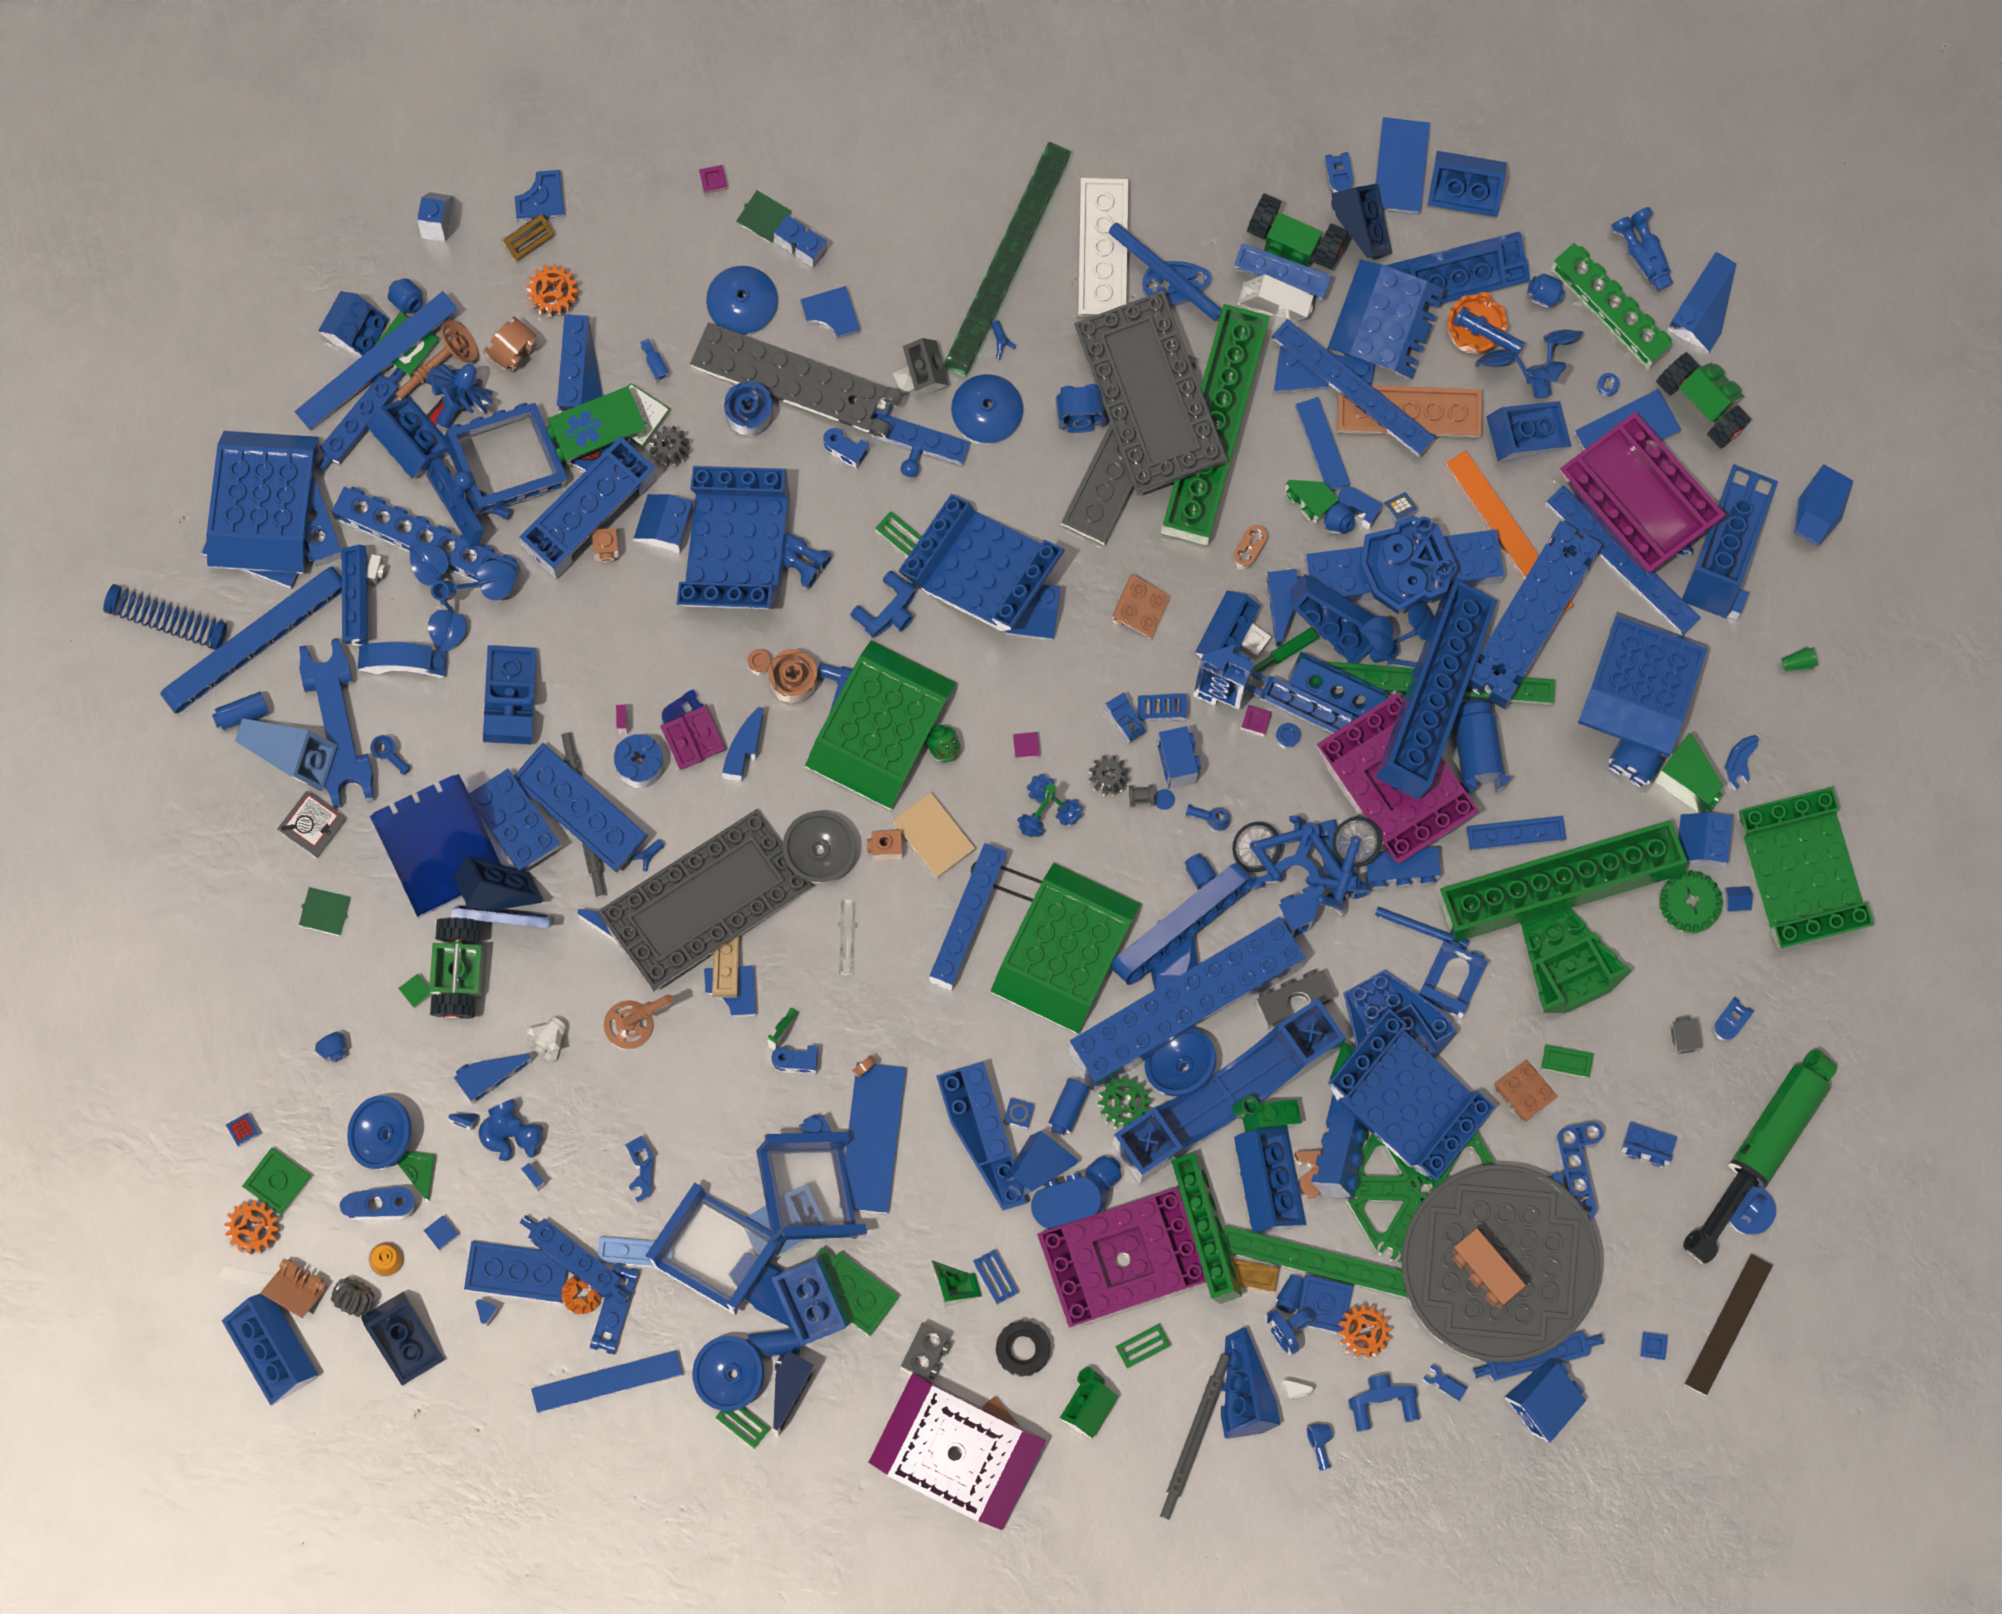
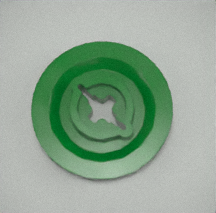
M1689 870L1686 871V874L1670 878L1664 884L1659 898L1660 910L1665 920L1675 929L1686 933L1702 932L1710 928L1718 920L1723 906L1722 892L1710 876L1702 872ZM1688 892L1692 898L1698 899L1695 903V908L1691 904L1685 903L1688 899Z

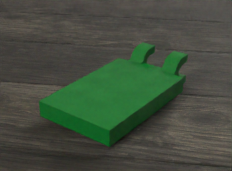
M820 1248L815 1256L821 1254L850 1323L870 1337L899 1296L839 1252L834 1258L823 1248Z

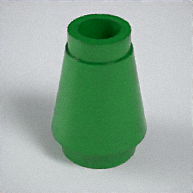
M1804 647L1781 658L1785 672L1813 670V667L1818 666L1814 647Z

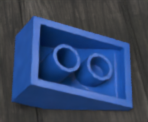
M1560 401L1501 407L1486 416L1498 462L1522 459L1571 447Z

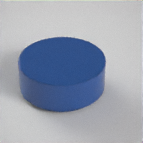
M1285 723L1277 729L1276 741L1281 747L1289 749L1298 744L1300 731L1297 726Z

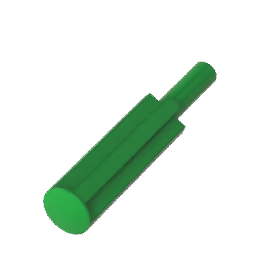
M1310 627L1270 652V657L1255 665L1252 670L1259 672L1274 662L1279 664L1318 640L1316 632Z

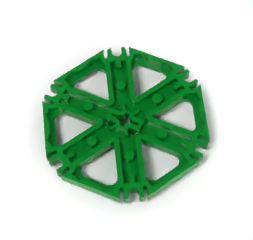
M1476 1131L1463 1149L1466 1147L1474 1149L1483 1166L1494 1165V1160ZM1373 1133L1370 1135L1361 1151L1362 1165L1358 1167L1357 1173L1359 1187L1354 1193V1198L1356 1197L1357 1200H1346L1374 1250H1376L1380 1243L1383 1244L1379 1249L1380 1255H1382L1385 1249H1391L1393 1255L1390 1261H1394L1398 1253H1400V1259L1396 1263H1401L1403 1242L1407 1228L1413 1215L1422 1203L1421 1199L1424 1200L1427 1197L1425 1193H1419L1421 1189L1420 1184L1430 1185V1194L1437 1186L1449 1179L1450 1177L1447 1176L1462 1150L1440 1178L1434 1181L1428 1177L1426 1179L1425 1175L1407 1166ZM1378 1146H1383L1387 1149L1402 1176H1366L1363 1168L1373 1150ZM1368 1202H1403L1387 1231L1384 1233H1378L1374 1230L1363 1210L1364 1205Z

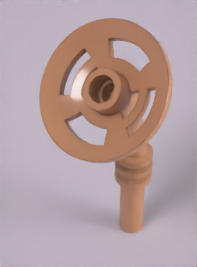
M452 320L443 323L441 326V336L445 347L425 365L422 364L421 368H417V372H413L414 376L395 393L399 400L407 396L420 382L424 383V379H427L433 366L437 367L449 355L453 354L457 359L465 363H471L476 360L478 356L477 345L472 335L464 326ZM469 352V357L465 358L464 356Z
M668 994L654 1002H646L645 1004L635 1001H622L612 1006L604 1019V1031L609 1041L622 1049H635L643 1045L649 1039L653 1030L651 1016L655 1015L656 1011L672 1004L674 1001L672 995ZM632 1007V1010L626 1009L620 1011L618 1014L616 1013V1011L620 1008ZM630 1013V1015L621 1017L623 1014ZM641 1019H646V1028L640 1027ZM610 1020L616 1021V1028L619 1032L616 1037L611 1032ZM633 1030L636 1031L632 1034H626V1032H632ZM637 1035L641 1036L636 1041L624 1042V1039H631Z

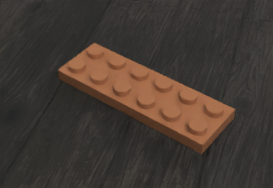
M1371 385L1433 436L1481 438L1482 389ZM1338 392L1337 433L1391 435Z

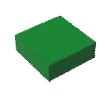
M416 974L398 988L413 1008H416L432 995L429 992V987L419 974Z

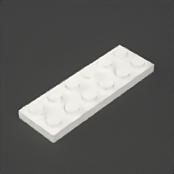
M1081 178L1078 317H1092L1126 304L1127 248L1109 234V229L1114 223H1119L1127 230L1128 179Z

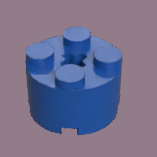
M754 381L738 383L731 387L725 396V417L729 426L734 431L743 435L755 436L768 427L773 416V406L769 391L763 385ZM750 406H753L752 410H744V407L749 408Z
M1088 384L1077 388L1064 386L1060 389V393L1055 398L1059 429L1062 430L1065 427L1069 433H1086L1093 431L1095 425L1100 424V427H1102L1106 423L1102 393L1098 389V385Z
M635 734L626 737L616 746L614 764L620 780L634 788H646L658 780L664 768L661 748L652 737ZM636 758H640L642 760L641 765L637 764Z
M1620 739L1608 759L1610 763L1608 769L1618 775H1621V773L1630 777L1629 782L1635 786L1642 787L1643 784H1651L1665 757L1661 756L1659 758V753Z

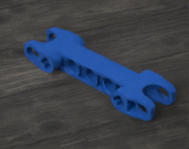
M335 638L331 639L332 656L325 663L314 662L310 658L307 646H299V670L304 692L317 691L327 740L337 745L325 782V787L330 795L333 807L337 809L341 808L342 804L340 792L349 783L360 785L366 801H373L374 777L368 753L356 756L341 685L353 683L347 657L342 650L339 639Z

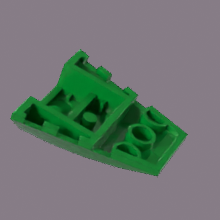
M1571 909L1521 923L1544 1013H1568L1610 993L1631 973V969L1626 964L1624 965L1617 958V955L1611 949L1609 950L1601 942V939L1595 933H1592Z

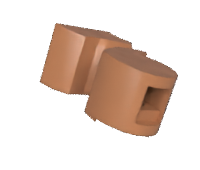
M1320 1150L1295 1152L1294 1158L1300 1166L1308 1165L1311 1171L1300 1177L1298 1183L1300 1193L1307 1199H1314L1320 1194V1191L1311 1183L1313 1174L1318 1175L1319 1166H1316L1317 1156L1321 1155Z

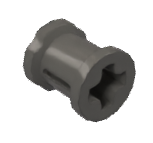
M1153 784L1140 788L1128 787L1130 807H1134L1136 804L1154 806Z

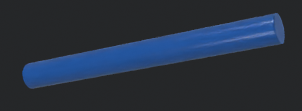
M1377 907L1374 916L1447 943L1453 941L1450 933ZM1462 940L1456 943L1466 950L1469 940Z

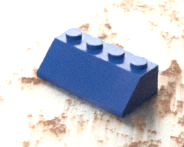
M1288 1129L1253 1130L1234 1136L1252 1233H1269L1306 1226Z
M259 1293L247 1298L222 1320L270 1406L306 1386L318 1376L276 1302Z

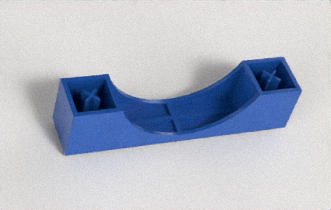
M1279 916L1069 1041L1068 1053L1094 1093L1104 1087L1105 1084L1112 1082L1113 1078L1117 1079L1137 1067L1160 1047L1200 1021L1242 999L1260 994L1301 970L1306 957Z
M1317 998L1279 1023L1254 1046L1212 1075L1210 1080L1201 1089L1186 1096L1176 1097L1152 1108L1116 1132L1113 1136L1112 1145L1137 1182L1141 1184L1171 1164V1160L1180 1158L1238 1119L1232 1111V1106L1236 1101L1246 1096H1252L1258 1101V1104L1262 1103L1338 1052L1344 1044L1346 1037Z

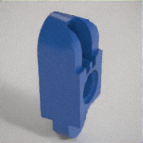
M405 1187L364 1190L357 1193H348L340 1201L339 1207L342 1214L349 1218V1220H402L408 1218L413 1213L415 1198L410 1190ZM379 1199L382 1201L381 1208L376 1211L369 1208L371 1201ZM397 1199H404L402 1206H397L395 1203Z

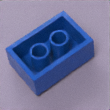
M821 1254L781 1270L771 1278L800 1346L843 1330L850 1324V1320Z

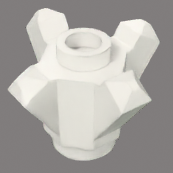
M551 1017L544 1023L527 1027V1043L537 1052L544 1053V1058L548 1062H553L557 1060L566 1026L555 1017Z

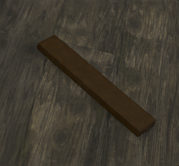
M1750 1254L1684 1383L1685 1386L1705 1397L1707 1396L1773 1267L1772 1264Z

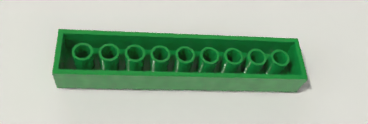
M1227 304L1223 305L1200 389L1228 462L1174 482L1162 525V534L1208 546L1266 335L1269 315Z
M1671 820L1440 888L1439 902L1453 941L1459 942L1686 874L1688 862Z

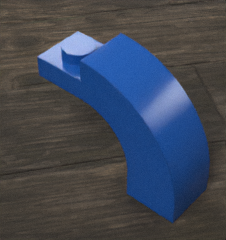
M370 643L359 646L357 670L374 674L389 671H409L442 678L445 677L447 653L432 650L431 646L414 643Z

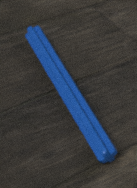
M1114 223L1110 227L1109 234L1213 321H1216L1221 316L1222 309L1119 223Z

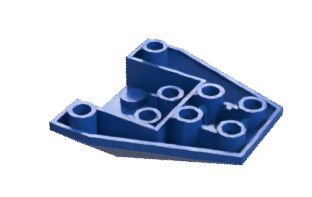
M1386 969L1343 993L1356 1047L1388 1008L1407 1024L1403 1030L1434 1058L1441 1053L1457 1034V1031L1444 1012Z

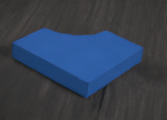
M560 170L536 172L535 182L532 187L524 194L515 196L517 222L532 220L539 214H542L545 219L564 217Z
M846 286L800 299L807 324L820 323L826 325L834 332L836 338L860 332Z
M753 966L738 967L737 998H720L729 1007L731 1017L756 1016ZM705 968V993L712 995L713 968Z

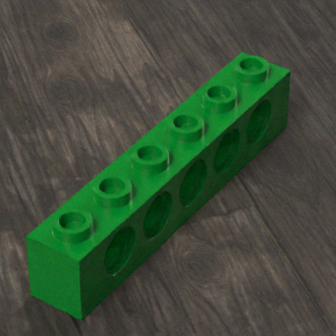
M1573 243L1553 261L1551 269L1648 369L1670 351L1673 345L1670 336L1655 326V322L1650 315L1643 314L1638 308L1637 302L1622 292V287L1617 281H1611L1607 277L1604 268L1599 263L1595 264L1589 258V253L1582 246L1578 247ZM1583 267L1587 273L1579 274L1575 271V268ZM1599 284L1603 290L1595 291L1591 285ZM1608 301H1616L1619 307H1610ZM1630 317L1635 320L1636 324L1628 325L1624 318ZM1641 335H1649L1652 338V341H1643L1641 339Z
M1191 1153L1171 1160L1211 1299L1218 1304H1222L1242 1297L1202 1158L1195 1153Z

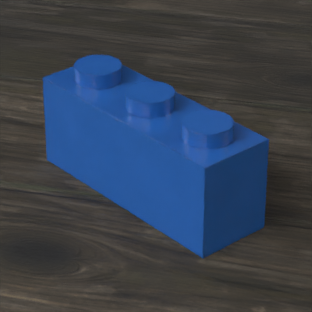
M1227 590L1195 653L1202 658L1205 654L1235 644L1234 654H1236L1260 605L1247 594Z
M1438 847L1424 848L1399 865L1384 851H1381L1375 860L1364 866L1366 883L1372 886L1373 889H1384L1390 884H1397V887H1408L1414 882H1421V885H1432L1441 877ZM1374 852L1365 853L1363 859H1368Z

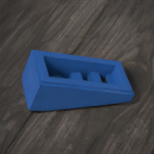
M1187 694L1138 696V718L1141 721H1186ZM1145 702H1150V714H1145ZM1155 702H1159V713H1155ZM1165 702H1169V713H1165ZM1174 702H1179V712H1174Z

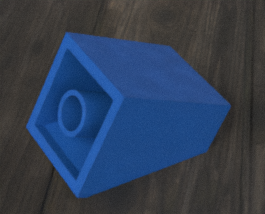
M1551 1359L1547 1360L1504 1396L1532 1435L1548 1443L1557 1436L1586 1402L1581 1395L1584 1392L1576 1381H1571L1567 1376L1569 1371L1566 1366L1560 1361L1555 1362Z

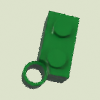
M1246 1096L1236 1101L1232 1106L1235 1117L1243 1120L1245 1133L1262 1129H1290L1302 1123L1297 1099L1258 1104L1254 1097Z
M1085 1367L1079 1372L1077 1377L1080 1385L1060 1416V1419L1075 1431L1093 1439L1118 1396L1104 1385L1105 1379L1091 1367Z

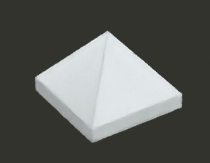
M909 367L893 372L898 388L903 394L915 390Z

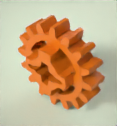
M553 264L552 269H548L544 265L543 272H540L538 269L535 270L536 278L529 277V282L532 285H526L527 291L531 292L527 294L528 301L533 300L531 303L533 309L539 306L540 314H543L546 310L549 317L552 316L553 311H556L561 316V309L564 308L566 311H570L568 304H576V299L573 296H578L579 294L578 289H575L578 286L577 280H572V272L566 274L564 266L557 270L556 264ZM540 283L542 289L539 291V294L537 295V287ZM568 286L567 296L564 297L563 291ZM549 288H551V289H553V290L556 289L557 292L554 293L553 291H548V289H549Z
M253 1200L251 1206L246 1201H243V1208L240 1209L235 1205L236 1213H228L227 1216L231 1219V1222H226L224 1225L230 1231H227L225 1235L226 1237H233L229 1243L232 1246L238 1244L237 1250L239 1252L246 1248L248 1255H251L252 1249L261 1254V1247L264 1246L266 1249H270L269 1240L276 1242L273 1233L279 1232V1228L275 1227L274 1224L279 1221L278 1218H271L274 1214L272 1209L265 1211L267 1207L265 1203L258 1207L256 1200ZM253 1212L261 1213L266 1218L258 1219L254 1216ZM243 1215L242 1222L236 1225L239 1218ZM251 1222L256 1225L254 1228L255 1232L253 1233L248 1230L250 1227L249 1223ZM268 1229L265 1237L261 1240L260 1237L263 1231ZM246 1236L250 1239L251 1243H245L238 1237Z
M1364 1304L1359 1306V1311L1355 1307L1350 1308L1351 1315L1344 1313L1342 1316L1345 1321L1338 1322V1326L1342 1327V1331L1337 1332V1335L1343 1336V1340L1339 1344H1346L1348 1346L1345 1351L1346 1353L1353 1350L1355 1358H1358L1361 1353L1364 1359L1369 1358L1370 1352L1374 1357L1379 1355L1377 1349L1385 1350L1386 1347L1383 1342L1391 1340V1338L1386 1336V1333L1392 1331V1328L1385 1327L1389 1319L1382 1320L1383 1311L1375 1313L1373 1305L1368 1310H1366ZM1362 1315L1369 1316V1317H1371L1372 1319H1374L1375 1321H1374V1322L1368 1321V1320H1366L1365 1317L1362 1316ZM1352 1321L1353 1329L1351 1334H1349V1326ZM1372 1327L1366 1335L1356 1337V1334L1360 1333L1359 1331L1362 1328ZM1379 1329V1339L1378 1341H1376L1375 1335L1377 1330ZM1353 1342H1360L1366 1348H1361L1355 1345Z

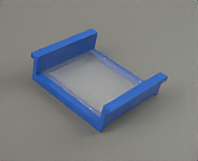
M848 1132L766 1134L764 1136L765 1141L756 1152L773 1243L780 1240L856 1239L859 1235L867 1234L865 1224H855L842 1149L850 1141Z
M694 1182L645 1256L651 1260L656 1269L736 1315L740 1305L780 1245L784 1243V1240L773 1243L769 1230L710 1197L702 1186Z

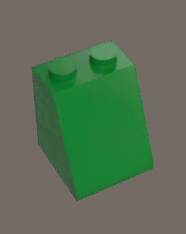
M1688 733L1661 770L1655 782L1697 812L1705 813L1706 810L1711 812L1723 795L1719 792L1723 784L1694 736Z

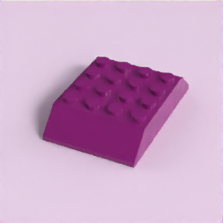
M1636 412L1560 468V472L1578 500L1587 508L1630 560L1648 574L1652 573L1726 517L1725 513Z

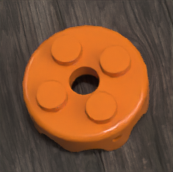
M1486 292L1461 297L1450 309L1447 319V331L1451 341L1462 351L1471 354H1484L1492 351L1498 346L1497 344L1481 335H1471V331L1460 325L1456 327L1454 321L1462 307L1465 306L1467 311L1478 317H1485L1487 323L1506 332L1508 323L1504 307L1497 304L1491 295Z

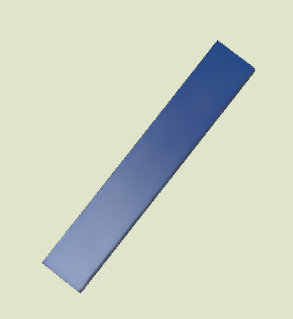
M672 1351L531 1388L538 1414L683 1375L677 1352Z

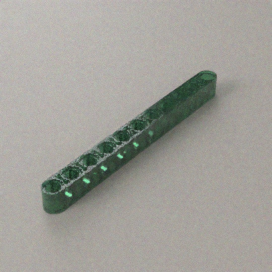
M1050 141L1048 142L946 357L944 368L965 377L967 376L1071 154L1070 150Z

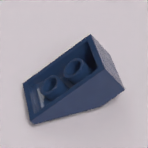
M1377 183L1331 193V205L1336 217L1367 258L1393 253Z
M466 855L454 877L466 905L474 910L493 911L538 904L543 901L530 872L523 871L519 873L516 868Z
M404 1291L371 1310L366 1315L361 1316L364 1327L401 1385L406 1384L445 1360Z
M790 1351L785 1356L781 1354L774 1366L776 1378L773 1431L778 1437L815 1372L813 1364Z

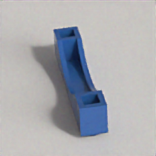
M984 843L930 973L929 982L952 991L979 920L1006 861L1007 851Z

